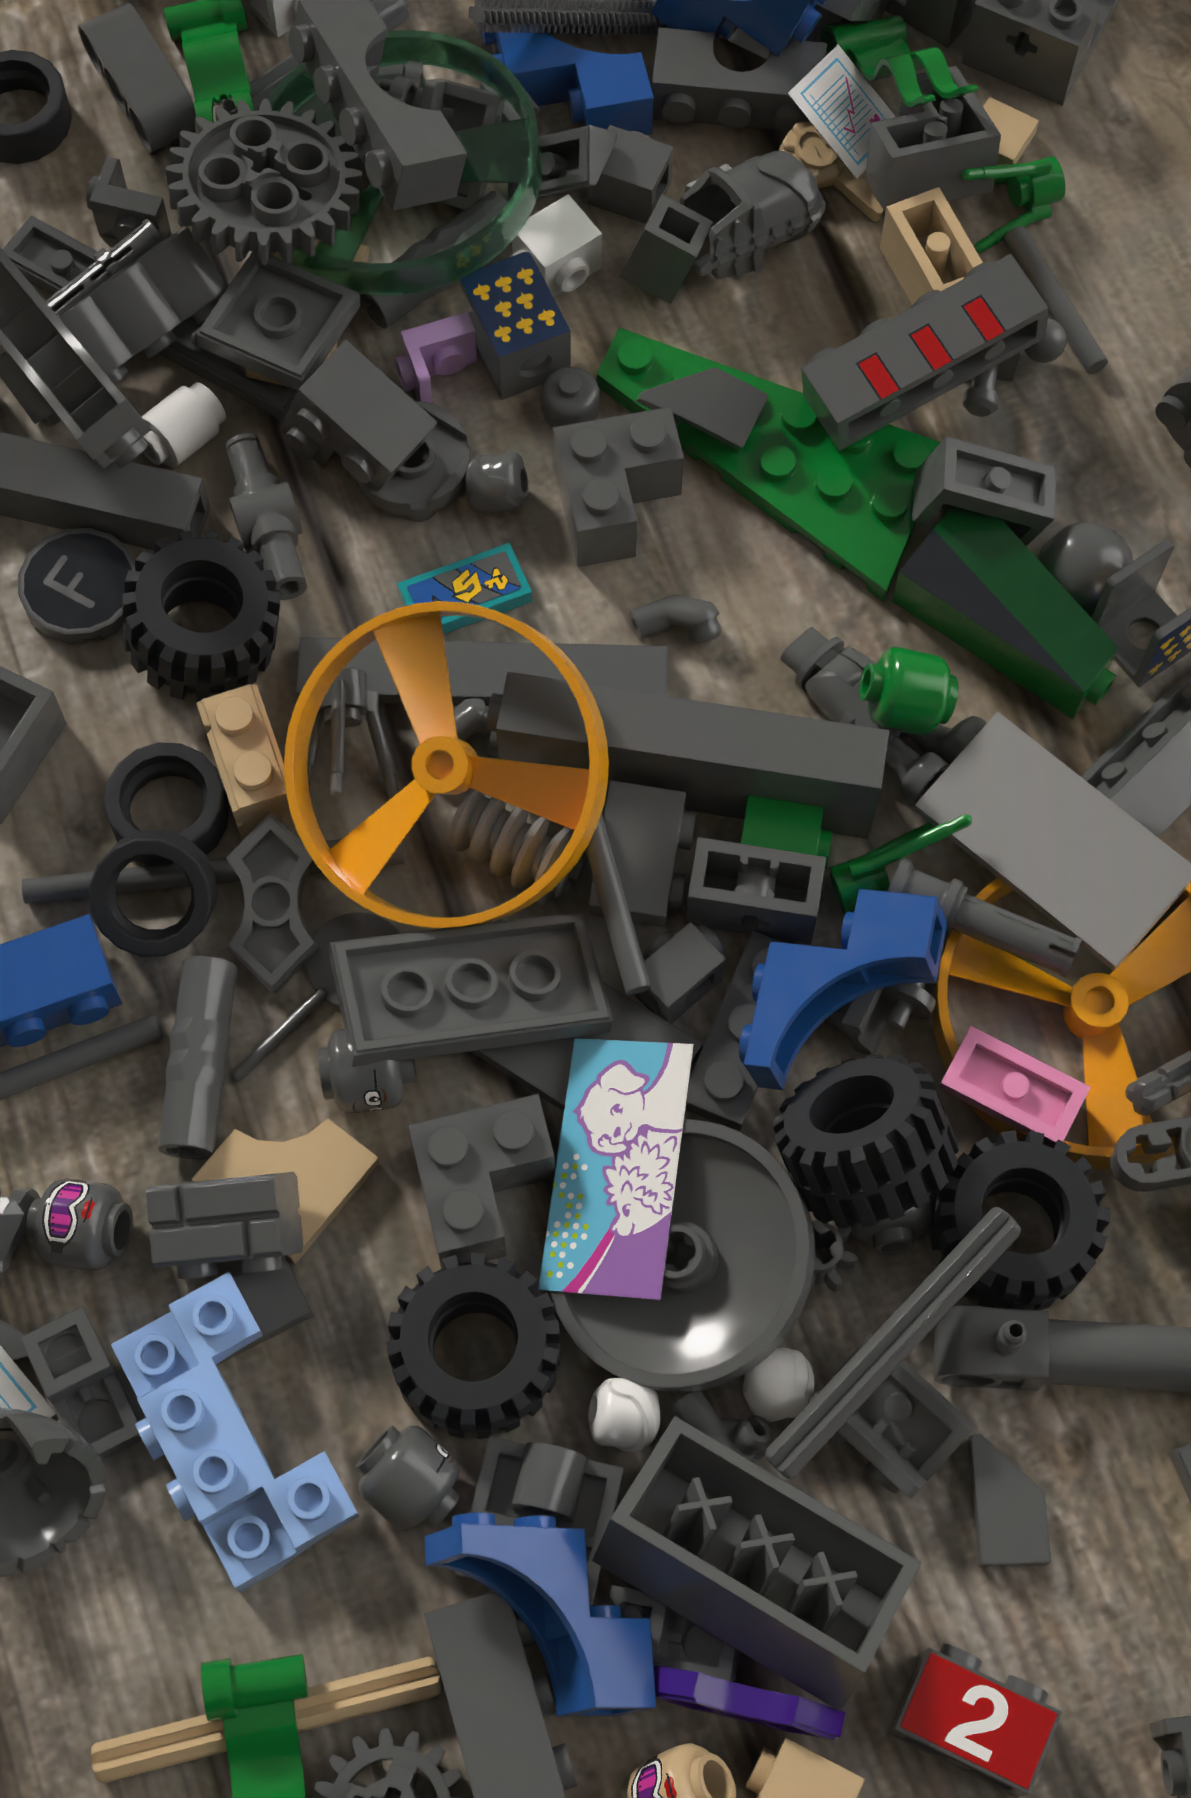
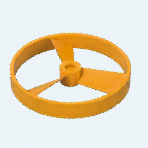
M435 601L396 608L374 617L342 638L324 656L304 685L292 713L285 744L284 777L290 813L303 845L317 867L332 884L362 907L399 923L419 927L451 928L494 922L527 908L548 894L567 876L589 845L598 826L608 786L609 759L603 720L587 682L573 662L551 640L531 626L501 612L462 602ZM441 616H471L501 623L530 640L546 654L569 684L579 705L588 738L589 769L477 757L476 751L469 743L458 739ZM377 640L420 744L412 757L411 769L415 779L330 849L319 828L309 792L307 769L311 733L318 710L336 677L363 648ZM471 788L574 830L570 841L559 858L532 886L515 898L480 913L452 918L419 914L397 907L368 890L436 794L458 795Z
M996 878L982 889L975 898L993 904L1014 890L999 878ZM1191 883L1173 903L1178 907L1126 957L1115 971H1112L1109 975L1105 973H1090L1081 977L1073 987L1009 952L952 930L940 959L937 980L934 983L932 996L936 1000V1006L932 1013L933 1029L938 1051L946 1071L959 1049L949 1017L947 999L948 975L1063 1005L1064 1022L1074 1035L1082 1039L1084 1081L1086 1085L1091 1087L1085 1098L1088 1146L1064 1140V1143L1071 1146L1066 1156L1074 1163L1083 1156L1093 1167L1092 1169H1111L1110 1155L1119 1138L1130 1128L1153 1123L1150 1114L1147 1116L1137 1114L1134 1111L1133 1103L1126 1098L1127 1086L1138 1078L1119 1025L1127 1013L1128 1006L1191 972ZM967 1103L977 1116L999 1135L1001 1132L1015 1130L1018 1141H1024L1028 1134ZM1170 1137L1173 1143L1166 1152L1145 1154L1142 1145L1136 1144L1135 1150L1127 1159L1129 1163H1140L1143 1165L1164 1158L1175 1152V1138Z

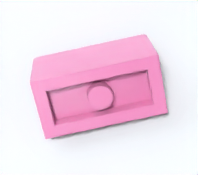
M970 1026L939 1086V1089L1026 1134L1029 1131L1043 1133V1142L1051 1147H1054L1058 1139L1064 1141L1091 1088L973 1026Z

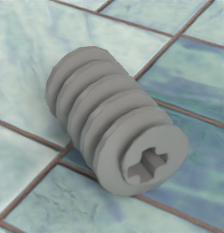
M472 789L454 814L448 835L449 846L459 852L469 848L470 860L476 864L482 865L490 861L491 874L496 877L504 878L512 873V887L522 892L541 878L559 858L570 841L573 830L564 827L551 838L547 835L551 823L550 820L540 817L530 825L526 822L529 814L528 811L515 807L510 812L505 809L506 802L494 797L489 799L484 793ZM584 851L577 864L567 876L548 894L536 901L537 903L544 905L554 898L558 900L571 889L588 861L586 851Z

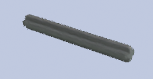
M994 1207L952 1250L766 1449L765 1456L767 1461L779 1473L790 1479L800 1472L1019 1237L1021 1227L1016 1220L1003 1209Z

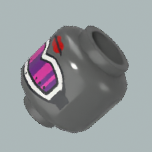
M64 1178L54 1181L45 1190L42 1198H36L32 1202L27 1214L26 1228L29 1237L35 1239V1247L42 1260L56 1266L97 1271L108 1266L115 1257L122 1256L127 1250L133 1230V1214L131 1207L124 1203L120 1192L112 1185Z

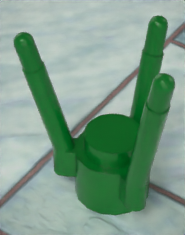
M1052 156L1027 163L968 168L961 172L962 179L966 181L994 179V185L1006 184L1011 203L1015 207L1023 206L1027 209L1025 213L978 241L974 245L977 253H982L1002 242L1005 235L1017 226L1025 228L1033 222L1051 218L1050 204L1062 201L1065 196L1064 173L1058 160Z
M964 814L936 827L928 822L860 857L830 866L828 869L830 879L844 915L848 911H855L859 889L888 891L890 882L884 866L972 824V817Z

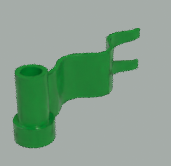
M197 0L163 8L172 42L182 40L184 57L195 98L194 108L196 117L199 116L214 123L213 106L220 105L221 100L226 98L229 103L234 102L236 108L238 101L244 100L250 110L254 111L251 88L238 38V33L249 30L242 0Z
M900 15L852 25L849 21H842L824 25L821 30L820 41L827 43L826 55L839 45L853 64L859 66L863 76L868 81L893 76L901 100L907 107L922 106L936 100L933 94L923 96L919 89L915 71L921 69L925 70L935 92L942 98L952 99L978 91V86L973 84L958 88L952 79L944 54L938 47L911 52L907 46L906 25Z
M303 1654L232 1665L231 1658L202 1662L201 1682L206 1718L208 1722L223 1720L231 1776L232 1798H306L303 1763L294 1700L308 1698Z

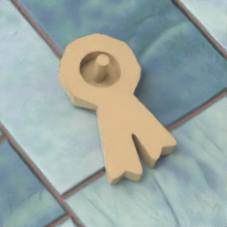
M811 122L795 123L784 138L779 151H787L800 160L804 167L808 168L815 176L817 189L834 185L868 218L877 223L884 210L865 180L866 170L856 179Z

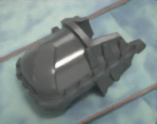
M773 151L748 159L733 168L728 163L718 168L712 167L706 170L699 179L689 182L684 189L683 195H681L680 204L713 221L709 232V252L695 262L694 269L700 276L712 274L716 280L735 275L741 277L743 274L752 271L759 273L763 267L765 251L782 243L796 241L809 234L822 218L826 205L819 189L817 190V181L813 173L804 167L801 161L787 151Z

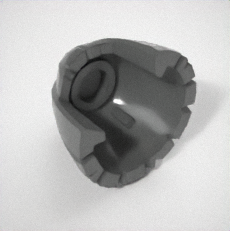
M0 1408V1577L13 1576L17 1568L22 1573L36 1569L52 1561L56 1551L61 1554L65 1552L66 1543L76 1542L90 1527L88 1518L96 1519L103 1506L107 1491L103 1485V1482H107L104 1463L95 1448L73 1429L49 1417L10 1408Z

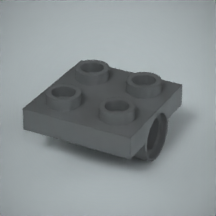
M489 1436L470 1513H492L495 1515V1525L513 1526L514 1519L521 1517L553 1516L556 1517V1528L585 1529L590 1607L593 1606L602 1568L593 1562L592 1559L615 1512L624 1468L588 1460L586 1456L576 1451L540 1442L522 1444ZM455 1571V1575L458 1578L479 1582L472 1577Z

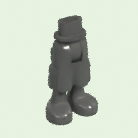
M813 627L807 629L784 650L780 658L781 661L797 674L795 683L809 694L813 702L820 709L819 712L830 721L889 730L885 761L902 782L900 790L904 800L915 807L920 798L987 722L981 717L971 716L961 720L953 728L938 724L935 730L923 736L883 728L874 724L868 713L867 701H862L859 697V686L867 664H876V662L850 646L844 648V641L839 637L828 640ZM910 737L926 754L922 756L915 752L900 738Z

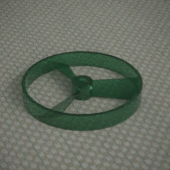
M387 31L380 67L407 64L408 60L422 62L423 65L448 68L471 76L491 87L498 94L505 96V100L516 111L520 119L454 131L467 152L460 179L461 182L519 183L505 207L480 231L442 252L411 261L395 263L356 262L353 260L384 198L379 188H375L370 184L359 197L358 214H350V229L348 231L335 229V244L331 246L320 241L315 247V255L312 257L299 247L293 249V265L360 294L378 296L405 295L436 289L472 274L489 263L514 240L534 208L542 180L543 162L537 120L527 92L515 75L493 55L467 41L429 31ZM300 64L277 85L267 99L271 104L272 111L278 112L281 111L288 101L293 102L295 113L306 101L316 94L313 81L303 65Z

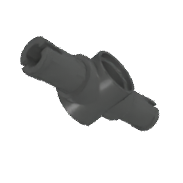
M244 433L236 435L226 443L227 455L236 481L233 491L234 497L229 498L240 539L244 542L243 548L244 550L250 548L252 551L255 550L264 559V570H272L277 580L275 592H280V600L296 598L306 591L307 584L295 548L298 544V535L302 534V527L288 482L280 484L277 476L270 473L260 441L255 434Z

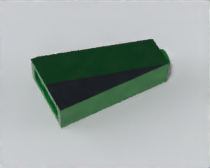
M951 506L898 573L892 602L1072 719L1076 717L1087 701L1097 706L1116 679L1117 675L1109 671L1118 650L1117 645L1002 519Z

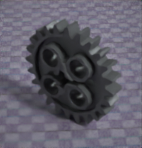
M263 99L259 110L251 111L244 100H239L237 114L230 115L225 109L218 106L215 107L216 122L212 123L198 116L195 118L196 133L181 131L179 133L180 147L170 148L171 165L166 166L170 208L177 210L180 227L192 226L193 240L196 243L212 236V251L216 255L224 251L228 246L235 248L237 262H241L249 251L258 253L261 265H267L271 252H279L286 263H292L293 249L299 247L312 257L315 255L316 239L328 245H334L335 229L348 231L350 229V214H358L359 196L362 195V171H359V156L357 152H350V145L344 141L342 136L335 137V122L333 120L318 126L316 125V110L310 109L298 117L294 115L293 102L290 101L278 112L272 111L268 99Z

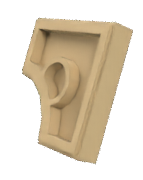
M327 1118L309 1134L284 1142L256 1140L234 1129L194 1175L192 1181L295 1172L298 1180L300 1202L298 1214L301 1216L303 1249L301 1253L285 1255V1258L295 1265L378 1167L380 1162L375 1154Z

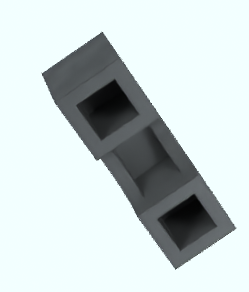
M670 28L658 29L652 79V93L654 97L653 119L668 120L673 123L691 122L723 125L733 129L745 127L777 130L783 133H788L795 123L810 122L787 93L826 56L827 43L804 41L801 44L797 40H792L779 57L769 50L768 58L763 65L752 71L737 72L725 68L715 58L713 52L715 33Z

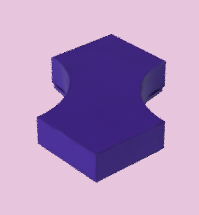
M653 1665L655 1697L657 1699L687 1709L730 1717L782 1732L835 1740V1737L841 1738L845 1717L844 1711L839 1712L832 1707L800 1696L746 1686L700 1672Z

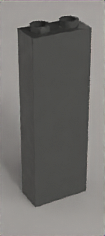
M507 671L503 694L492 693L489 703L486 727L487 731H491L489 757L589 769V747L585 724L577 700L567 681ZM588 684L599 708L607 738L609 769L605 798H607L609 783L612 780L686 792L685 810L745 819L748 795L822 806L824 807L821 823L822 830L868 839L882 788L889 730Z

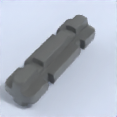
M1191 1050L1158 1067L1155 1071L1145 1074L1127 1086L1126 1098L1133 1103L1134 1111L1137 1114L1147 1116L1191 1091Z

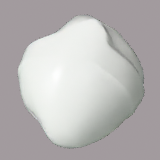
M777 1348L767 1359L751 1371L745 1373L743 1394L750 1410L765 1421L774 1422L785 1418H796L808 1405V1400L814 1395V1374L811 1363L800 1351Z
M609 1378L605 1380L594 1391L589 1405L588 1424L593 1441L598 1445L616 1447L628 1453H635L649 1446L655 1439L660 1426V1407L656 1391L623 1378Z

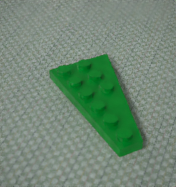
M618 328L597 371L596 382L599 389L631 413L651 410L636 402L639 393L714 367L769 395L742 449L735 451L691 425L683 423L681 425L676 424L682 451L695 461H698L700 458L722 474L721 480L792 534L800 532L825 551L824 558L840 570L844 567L848 568L868 583V591L884 602L917 522L912 520L915 471L941 442L888 424L839 451L805 400L803 393Z

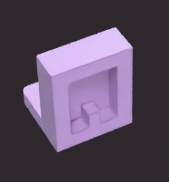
M461 313L401 331L403 355L394 358L397 374L404 392L414 390L418 402L432 403L430 376L455 374L467 365L477 363L476 333L469 313Z

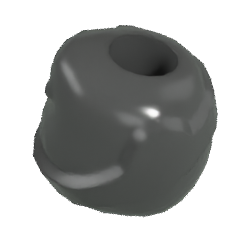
M504 451L501 455L477 454L468 464L465 483L468 505L473 510L485 514L511 512L522 506L523 501L526 500L528 495L529 482L524 461L518 453Z

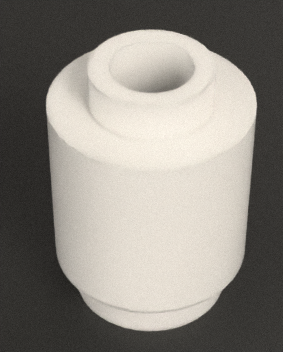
M199 382L194 383L190 387L180 386L142 416L143 420L152 429L142 437L148 444L143 453L156 465H160L163 462L171 468H176L218 435L219 425L226 420L225 410L218 398L209 388Z

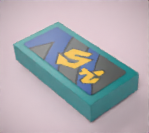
M510 543L397 583L398 594L404 606L435 601L462 602L504 613L532 602V591ZM441 616L443 634L484 619L471 616Z

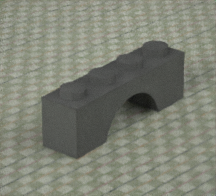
M298 0L294 26L290 28L288 35L290 51L295 61L302 63L313 81L319 100L323 104H327L339 123L344 141L348 145L353 146L366 167V173L372 186L379 188L392 211L456 198L467 152L441 111L422 109L398 101L384 92L372 79L379 72L388 28L371 1Z

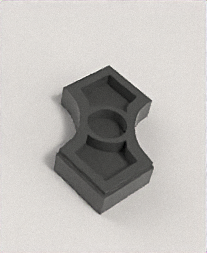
M270 812L226 858L240 878L244 893L242 921L229 942L227 949L271 992L276 994L320 947L314 942L305 926L301 907L303 886L315 862L305 849L303 842Z

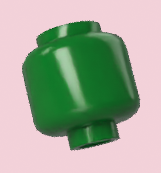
M891 647L881 655L876 664L869 663L865 667L860 680L859 697L862 701H867L868 713L874 724L883 728L923 736L935 730L938 724H946L952 717L958 698V680L956 676L951 675L945 659L939 656L901 647Z

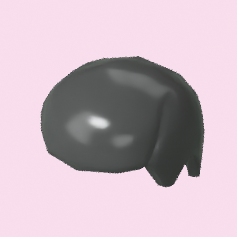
M1078 522L1064 527L1041 548L1037 559L1082 608L1087 609L1089 614H1093L1107 579L1133 562V555L1125 539L1118 535L1116 530L1092 522Z

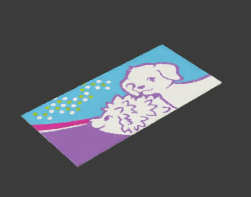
M574 1039L539 1290L654 1300L661 1299L694 1044Z

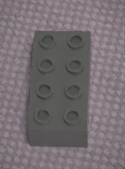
M676 1416L672 1419L612 1515L592 1559L596 1564L841 1712L864 1676L921 1564L917 1559Z

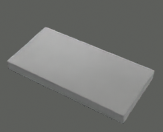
M998 711L915 804V811L934 827L961 815H970L972 817V824L951 834L948 838L1069 936L1082 939L1080 944L1113 971L1119 967L1191 883L1190 862Z

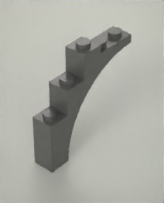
M0 247V344L54 409L92 460L96 459L103 468H106L113 461L120 468L124 467L146 449L148 444L142 437L152 429Z

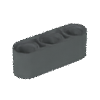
M128 2L78 25L81 41L91 62L149 153L180 140L179 133L181 131L196 133L195 118L197 117L193 100L131 3Z

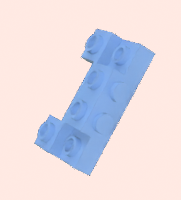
M227 1272L169 1304L171 1312L112 1343L111 1346L146 1418L135 1423L147 1450L153 1460L165 1455L177 1477L175 1480L167 1483L166 1486L179 1513L185 1522L197 1516L210 1538L234 1588L241 1593L276 1573L303 1551L358 1518L359 1515L325 1451L278 1478L275 1477L228 1385L216 1364L263 1336L230 1272Z

